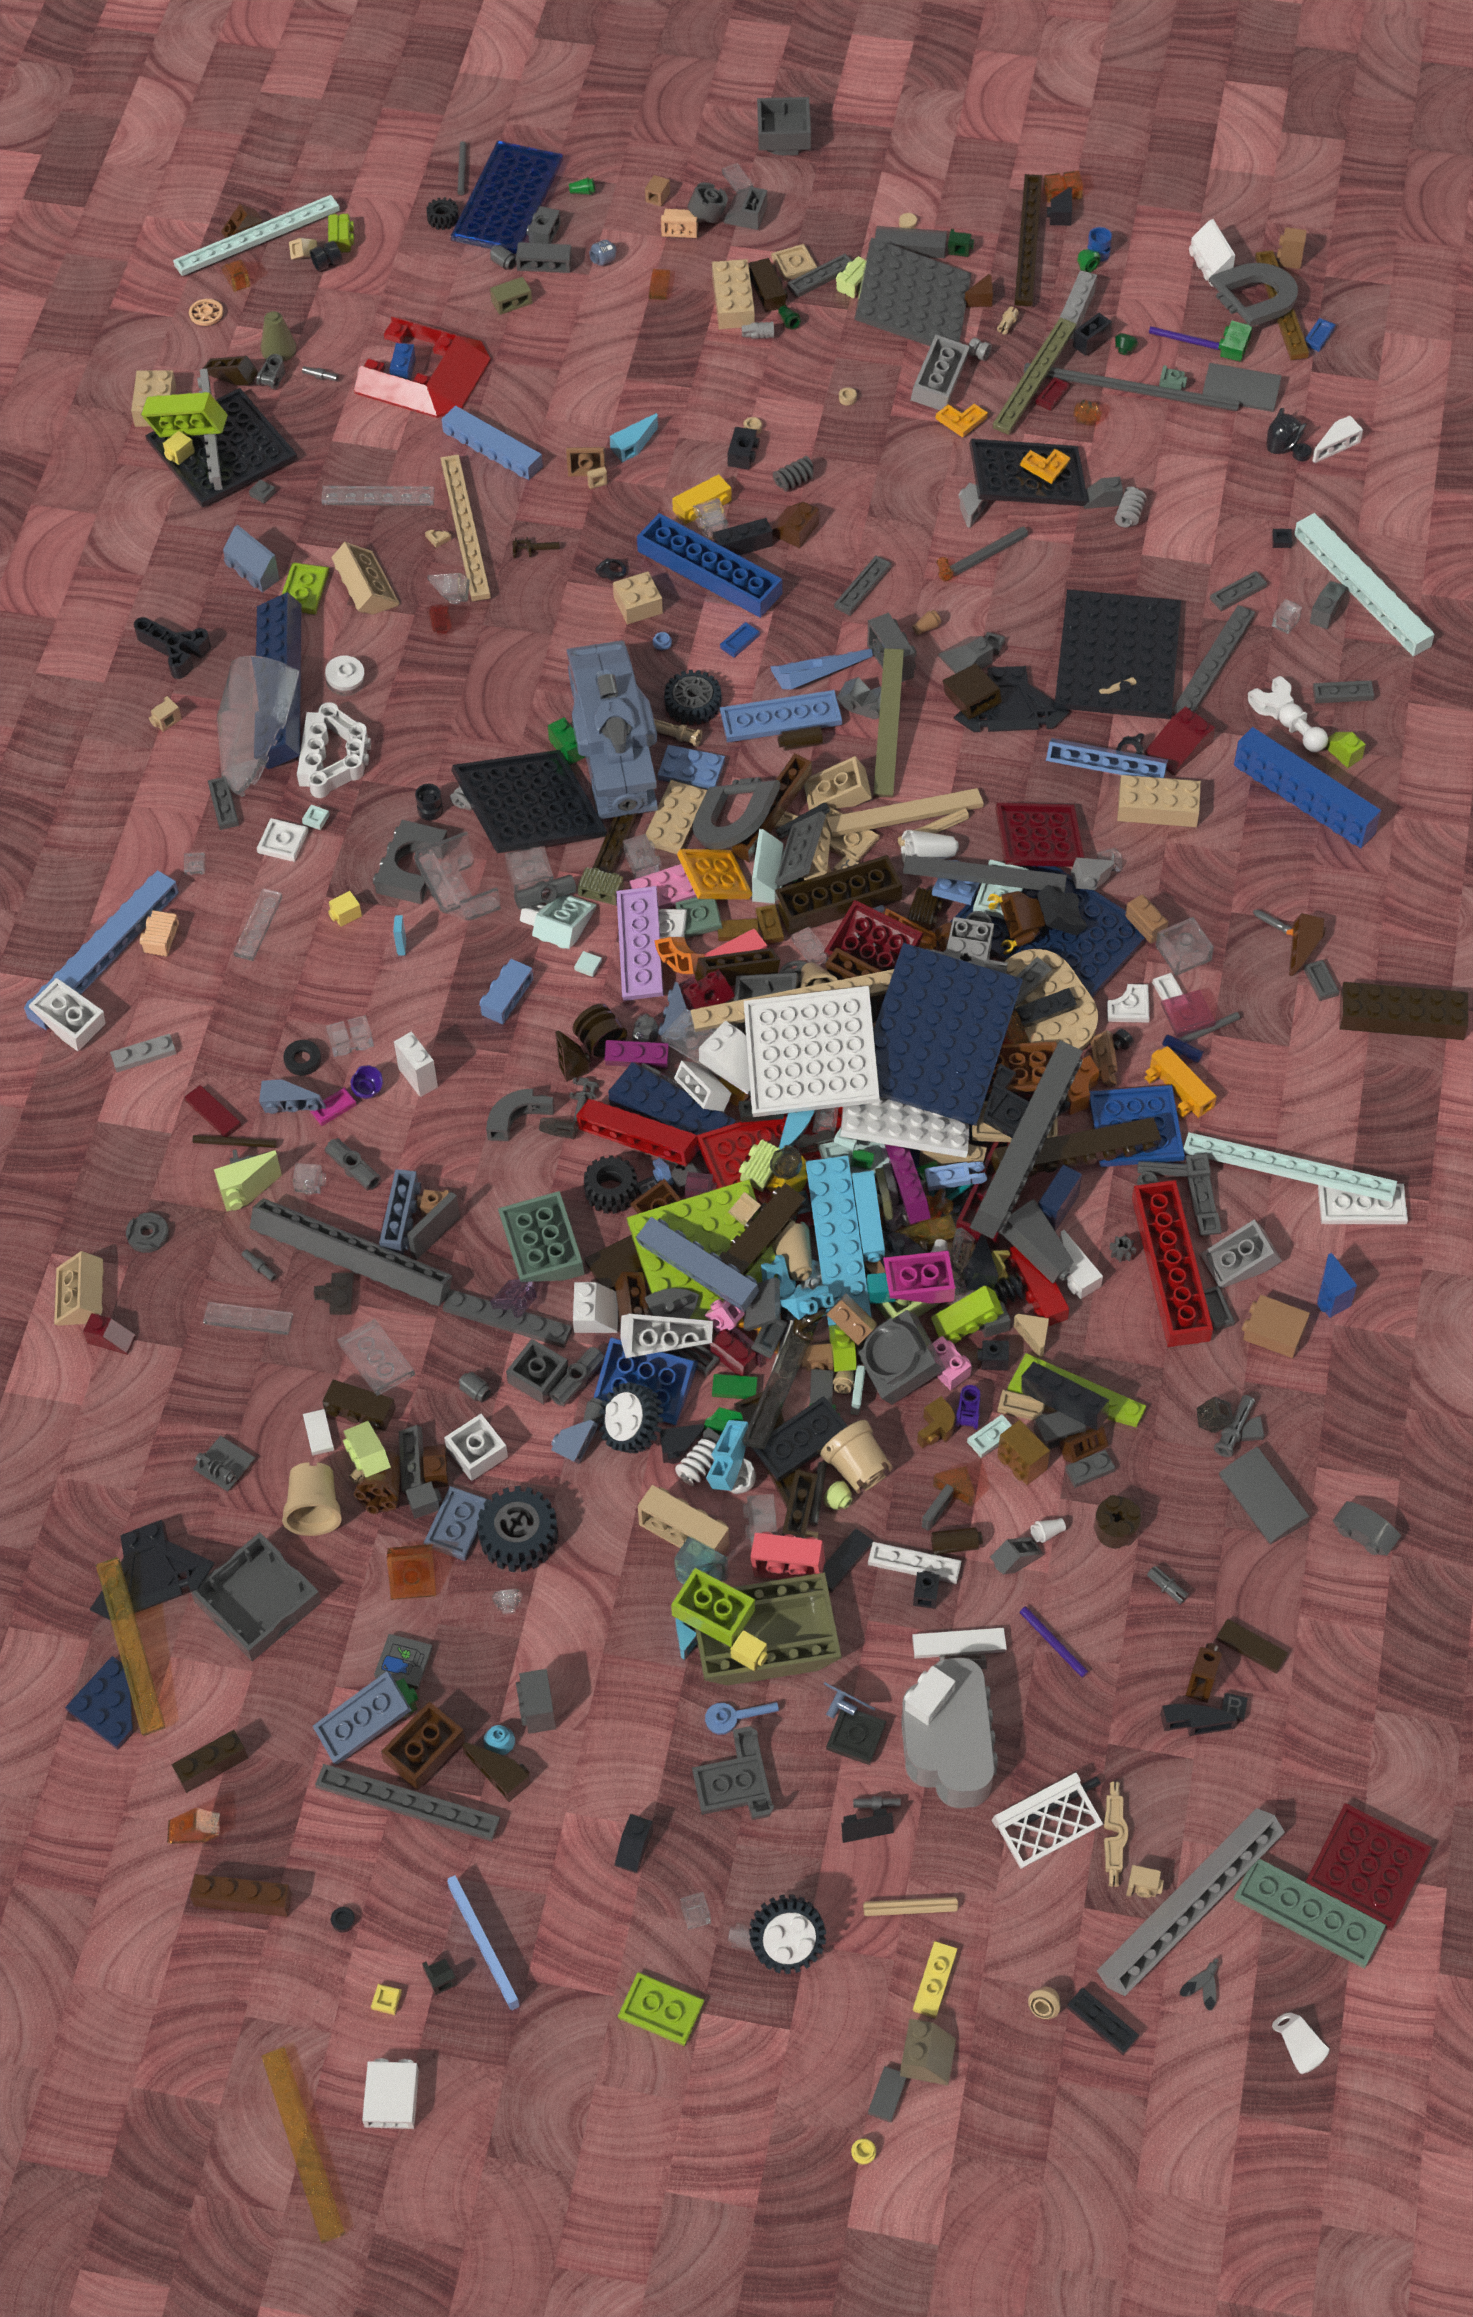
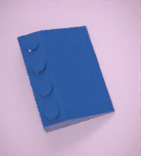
M610 1337L594 1398L609 1401L606 1395L609 1392L614 1393L612 1389L615 1386L619 1387V1384L622 1383L646 1386L658 1395L656 1399L661 1400L662 1404L658 1408H663V1414H658V1417L663 1418V1422L677 1425L694 1379L698 1361L667 1352L626 1358L621 1339Z

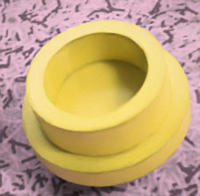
M868 2139L857 2140L851 2149L852 2157L859 2164L871 2163L876 2156L874 2143Z

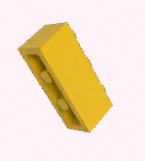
M719 474L672 498L673 512L685 525L732 501L731 487Z

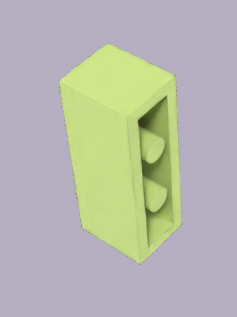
M369 1421L344 1430L346 1439L343 1440V1443L357 1471L362 1470L364 1476L369 1477L391 1468L385 1449Z

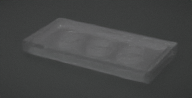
M375 1319L337 1339L339 1346L377 1396L415 1375L414 1369Z

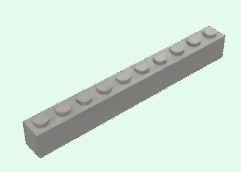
M1256 1808L1097 1970L1107 1988L1126 1996L1285 1833L1275 1815Z

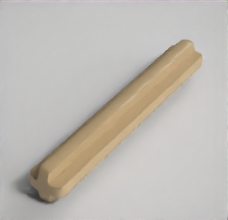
M965 808L920 827L916 831L936 834L967 820L969 813ZM902 836L898 837L897 842L899 846H905V840H902Z
M956 1897L868 1901L863 1904L865 1916L956 1912L958 1910V1900Z

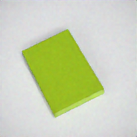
M292 562L282 594L288 592L301 603V613L316 615L329 575V567Z
M637 1972L618 2014V2018L685 2046L702 2009L704 1999Z

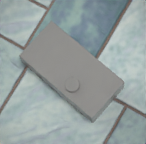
M935 335L915 381L910 400L937 410L943 409L950 401L966 363L970 346Z

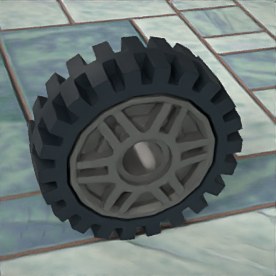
M689 670L688 674L682 671L681 676L678 673L675 674L674 679L672 677L669 679V683L666 684L664 690L666 711L669 712L671 718L674 717L675 721L678 722L681 719L682 724H686L687 721H689V725H693V722L700 725L701 720L704 723L708 722L709 718L713 719L715 714H718L721 707L722 694L717 679H714V676H709L705 671L701 674V670H697L696 673H693V670Z

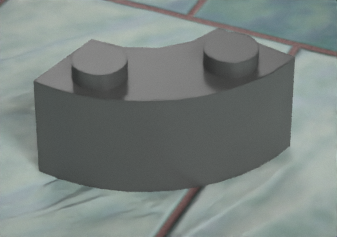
M1346 1501L1333 1519V1523L1342 1536L1359 1542L1373 1555L1387 1556L1401 1537L1400 1533L1387 1520L1357 1503Z

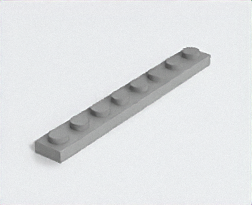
M200 369L201 377H198L197 380L199 389L202 388L199 393H211L207 369ZM204 434L205 442H208L205 445L206 454L210 456V458H207L208 469L212 470V472H208L209 481L214 483L215 490H222L216 434Z

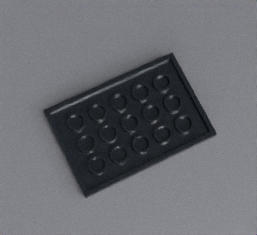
M971 438L969 446L978 499L1073 506L1087 505L1088 497L1078 446ZM1054 449L1071 458L1069 464L1052 484L1020 466L1022 459L1030 450L1045 459L1049 457Z

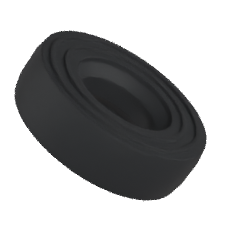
M309 1040L294 1041L284 1051V1064L292 1074L299 1076L309 1075L316 1071L321 1063L320 1050L315 1043ZM307 1052L310 1055V1059L306 1063H297L294 1060L296 1054Z

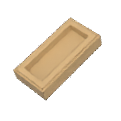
M1002 1390L997 1412L1035 1421L1038 1416L1043 1414L1045 1404L1028 1395Z

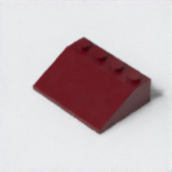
M854 900L825 948L824 953L829 958L835 949L838 948L880 971L892 970L895 968L903 943L919 947L923 933Z

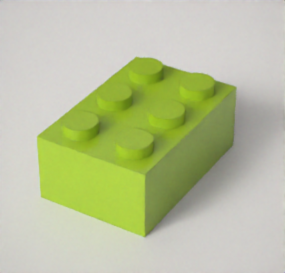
M694 1568L671 1604L672 1616L732 1647L755 1611V1599Z

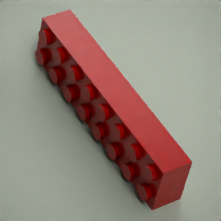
M1176 1180L1135 1185L1132 1193V1202L1167 1347L1210 1342L1213 1327Z

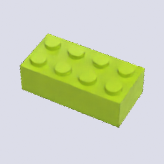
M210 392L147 397L141 414L159 437H171L177 431L182 432L186 436L220 434L223 431L228 416Z

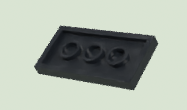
M823 1396L751 1447L772 1476L779 1482L818 1455L828 1441L848 1426Z

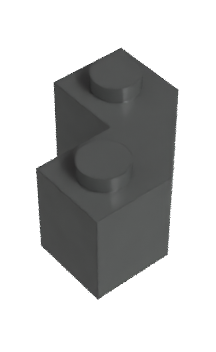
M857 677L844 683L837 700L849 712L875 720L879 718L881 686L870 690Z

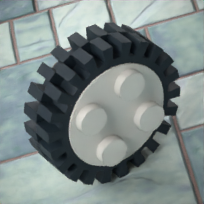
M634 1383L619 1384V1387L615 1386L612 1389L614 1393L609 1392L606 1395L609 1401L603 1400L602 1405L606 1406V1408L599 1411V1414H604L603 1418H598V1423L604 1424V1426L599 1427V1431L605 1433L601 1437L604 1441H607L605 1444L612 1447L611 1449L637 1454L639 1451H645V1447L650 1448L653 1445L650 1440L656 1441L658 1438L654 1432L661 1431V1427H658L657 1424L658 1422L663 1423V1418L658 1417V1414H663V1408H658L662 1403L661 1400L656 1399L658 1395L651 1388Z
M789 1894V1898H786L785 1895H779L780 1900L776 1901L774 1897L770 1898L771 1903L769 1905H766L764 1902L760 1905L762 1910L755 1911V1920L751 1919L750 1922L752 1927L749 1929L750 1943L758 1960L762 1964L764 1963L769 1970L774 1968L776 1973H781V1970H784L785 1974H791V1969H794L798 1973L801 1972V1966L804 1965L807 1969L810 1967L809 1961L812 1960L815 1963L818 1960L817 1953L822 1954V1944L825 1945L826 1943L824 1936L826 1935V1929L818 1910L814 1908L811 1902H806L803 1897L796 1899L795 1895Z

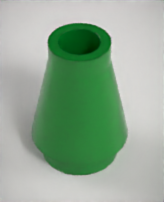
M587 177L569 183L570 194L591 195V193H595L594 179Z

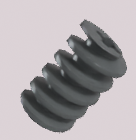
M804 456L796 462H792L790 465L774 471L773 479L778 487L787 492L789 487L795 488V483L801 485V480L807 482V477L813 479L814 467L810 458Z

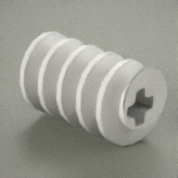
M701 1439L698 1445H695L692 1451L687 1454V1458H683L681 1464L675 1467L677 1475L690 1486H694L693 1480L699 1483L701 1478L698 1474L706 1476L707 1472L704 1467L710 1470L712 1466L710 1461L714 1462L711 1454L716 1444L709 1439Z

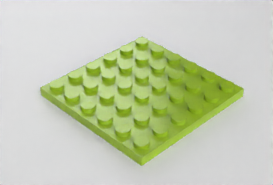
M749 1179L626 1218L651 1294L671 1288L689 1290L699 1294L696 1307L689 1319L709 1321L705 1314L711 1309L710 1305L719 1298L703 1285L639 1245L636 1236L650 1217L656 1220L660 1218L674 1232L679 1230L686 1235L688 1241H696L701 1244L707 1253L713 1252L719 1256L723 1251L727 1252L731 1248L730 1243L737 1235L741 1236L745 1231L744 1226L728 1213L744 1192L756 1201ZM758 1211L752 1217L753 1220L758 1216ZM772 1245L747 1273L757 1283L763 1281L761 1264H771L775 1260Z

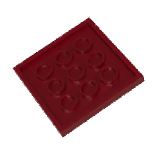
M996 802L995 810L1005 865L1073 867L1076 858H1085L1074 804Z
M1345 1803L1305 1883L1385 1924V1928L1392 1931L1432 1847Z

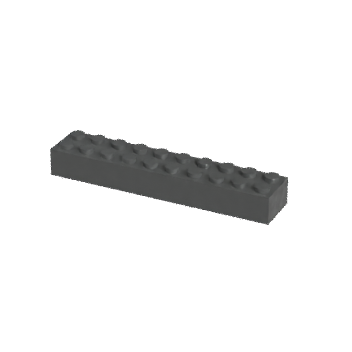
M1061 1040L1059 1041L969 1228L992 1239L996 1232L1001 1234L1026 1183L1027 1177L1035 1164V1160L1043 1147V1143L1052 1128L1051 1126L1060 1111L1059 1109L1068 1094L1067 1092L1075 1079L1076 1073L1083 1062L1080 1059L1082 1050Z

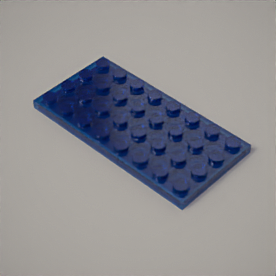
M497 141L451 234V241L487 249L501 245L516 255L518 242L524 243L527 237V227L531 225L534 213H537L563 161V154Z

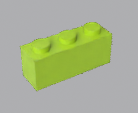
M985 1285L935 1314L931 1319L939 1338L943 1336L947 1341H951L954 1344L959 1342L965 1335L978 1331L979 1327L995 1321L1004 1312L995 1291Z

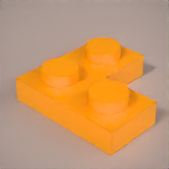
M947 404L936 413V420L963 438L987 419L988 413L976 404L971 405L963 413Z
M1056 449L1053 450L1047 459L1030 450L1022 459L1020 466L1052 484L1069 464L1071 458Z

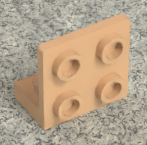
M665 209L664 215L661 217V233L665 237L697 238L699 222H697V217H694L689 210Z

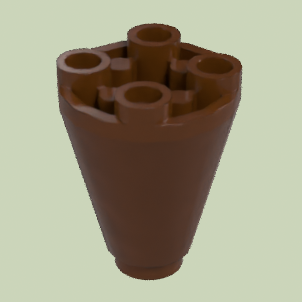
M386 1451L391 1468L369 1477L364 1476L353 1493L358 1502L366 1507V1511L371 1514L389 1512L397 1507L399 1501L400 1457L395 1452Z

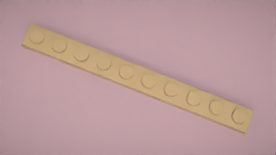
M459 455L441 457V465L471 600L490 599L489 587Z
M894 969L691 1010L694 1030L698 1032L718 1028L724 1021L731 1025L745 1022L744 1001L863 986H869L870 997L886 994Z

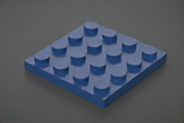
M1172 1085L1089 1091V1103L1094 1129L1154 1117L1162 1139L1157 1149L1153 1152H1139L1130 1157H1125V1155L1119 1156L1110 1161L1105 1159L1099 1160L1100 1167L1135 1165L1139 1161H1184L1185 1155Z

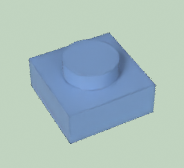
M662 1159L654 1160L655 1169L653 1174L656 1180L659 1182L665 1179L669 1185L674 1184L669 1166Z

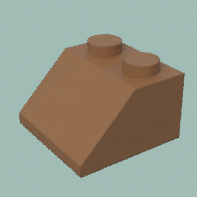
M605 447L566 448L568 477L587 476L588 471L605 467Z

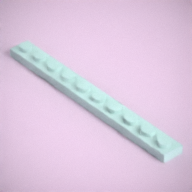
M329 195L173 260L174 266L181 276H184L340 211L339 205L332 195Z
M1190 1132L1183 1149L1185 1154L1207 1153L1208 1159L1389 1202L1393 1201L1397 1181Z

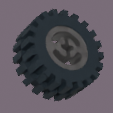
M515 1486V1491L509 1492L508 1487L504 1488L503 1494L500 1496L498 1492L492 1494L493 1501L491 1502L487 1499L484 1502L485 1510L480 1509L479 1520H477L480 1545L484 1555H488V1560L492 1564L497 1561V1567L500 1569H504L505 1565H507L510 1572H515L516 1567H520L521 1572H525L528 1565H532L533 1569L539 1567L538 1561L540 1559L545 1563L548 1560L547 1552L553 1554L555 1550L554 1543L557 1544L558 1541L556 1514L548 1498L544 1500L543 1494L539 1491L536 1495H533V1488L529 1487L523 1492L521 1491V1486ZM526 1517L533 1522L532 1526L527 1525ZM506 1527L508 1529L509 1536L502 1531V1528Z

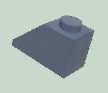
M588 1420L561 1430L553 1438L551 1450L580 1464L599 1424Z

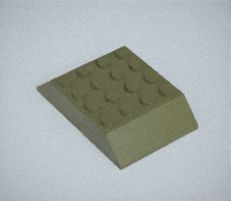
M825 1573L732 1587L755 1599V1611L743 1630L766 1643L768 1654L765 1663L762 1666L758 1665L755 1671L731 1658V1647L695 1628L704 1680L727 1686L815 1672L841 1659Z

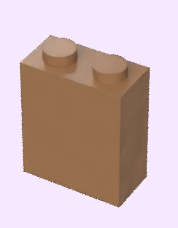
M1260 1294L1258 1301H1253L1249 1311L1252 1314L1251 1318H1246L1243 1324L1242 1331L1245 1332L1243 1340L1293 1358L1310 1313Z

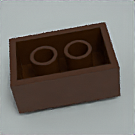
M429 1701L381 1751L383 1761L416 1790H419L465 1741L464 1730Z

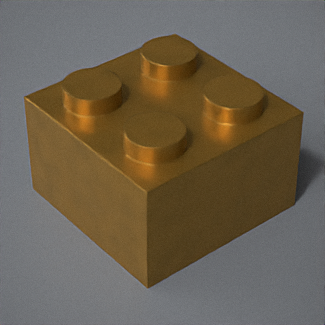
M1018 1420L1000 1434L998 1458L1003 1465H1008L1013 1470L1014 1476L1019 1481H1023L1028 1485L1047 1471L1050 1450L1021 1420Z

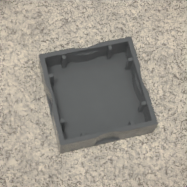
M260 1532L236 1551L228 1562L212 1571L198 1590L191 1592L194 1602L252 1662L322 1603L319 1591L298 1570L291 1567L284 1560L281 1553Z

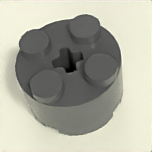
M702 182L693 191L688 203V209L694 217H697V222L718 223L722 216L728 196L721 188L720 190L715 189L714 184Z

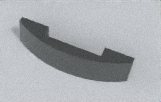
M1207 1153L1187 1155L1186 1168L1189 1192L1199 1235L1221 1234L1219 1215L1216 1213L1210 1181L1211 1171Z

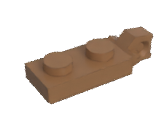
M1106 1030L1093 1037L1091 1047L1094 1063L1099 1069V1078L1103 1080V1084L1111 1088L1117 1085L1116 1075L1114 1074L1117 1072V1062L1112 1033Z

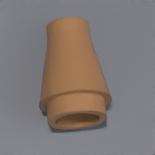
M935 610L927 611L912 626V629L916 635H920L939 627L942 621Z

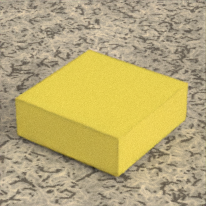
M378 1984L371 2009L395 2015L402 1990Z

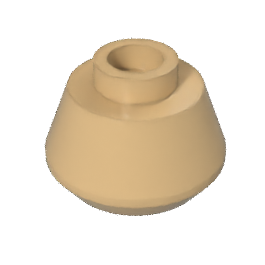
M1041 1987L1030 1994L1028 2005L1037 2017L1052 2019L1060 2012V1997L1053 1988Z

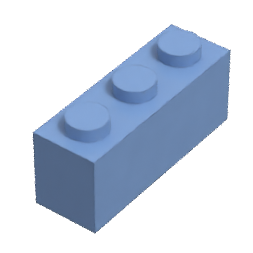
M510 959L508 964L502 967L497 980H493L487 995H483L479 1005L481 1006L482 1016L503 1025L534 980L532 968Z

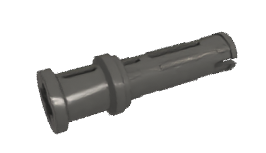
M1242 1396L1228 1427L1223 1428L1221 1432L1222 1437L1214 1446L1215 1452L1223 1457H1231L1233 1455L1235 1443L1239 1442L1241 1438L1240 1431L1255 1404V1400L1251 1396Z

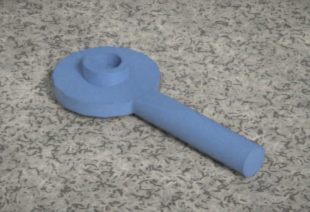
M774 1702L735 1711L729 1704L717 1703L707 1710L705 1723L711 1732L718 1735L727 1734L735 1728L737 1720L779 1711L778 1704Z

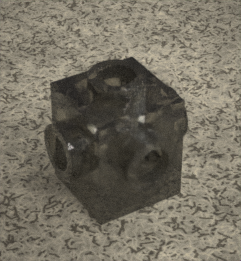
M1213 1397L1196 1408L1198 1426L1211 1433H1217L1233 1423L1231 1403Z

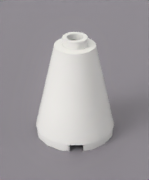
M906 830L902 835V840H905V846H901L903 863H905L906 855L945 860L954 857L959 850L958 841L952 836L916 830Z

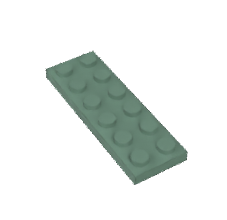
M1258 1859L1249 1868L1233 1900L1365 1969L1386 1926L1261 1859Z

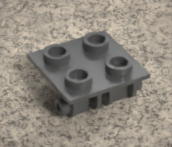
M220 1436L206 1453H199L196 1456L195 1460L198 1462L193 1470L228 1492L255 1460V1457Z

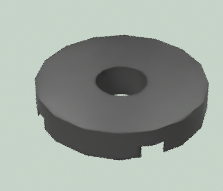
M142 1213L139 1214V1217L133 1218L126 1227V1237L129 1245L134 1250L150 1253L159 1250L165 1245L169 1238V1228L164 1218L160 1215ZM146 1229L153 1230L148 1236L142 1235V1232Z

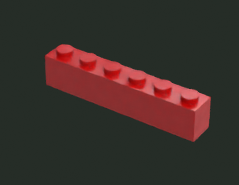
M588 1099L576 1115L579 1130L686 1167L699 1151L697 1135L692 1132L680 1130L674 1126L642 1117L636 1113L627 1112L600 1101Z

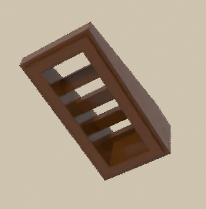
M1102 1425L1097 1431L1089 1429L1059 1441L1064 1460L1075 1463L1109 1447L1105 1429ZM1094 1435H1097L1099 1444H1096Z

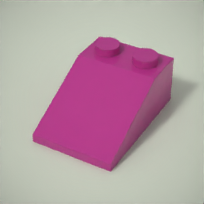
M949 1251L883 1258L890 1298L931 1304L954 1301L955 1285Z

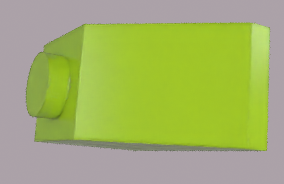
M1335 732L1328 737V743L1325 748L1343 765L1349 768L1363 758L1366 744L1353 732Z

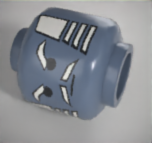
M604 239L591 246L589 255L594 264L604 266L615 260L617 249L613 243Z

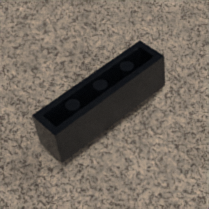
M1034 1361L1021 1376L1022 1393L1096 1431L1109 1416V1399Z

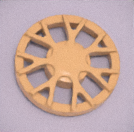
M213 299L196 301L189 309L190 319L195 324L201 326L215 324L223 315L221 304Z

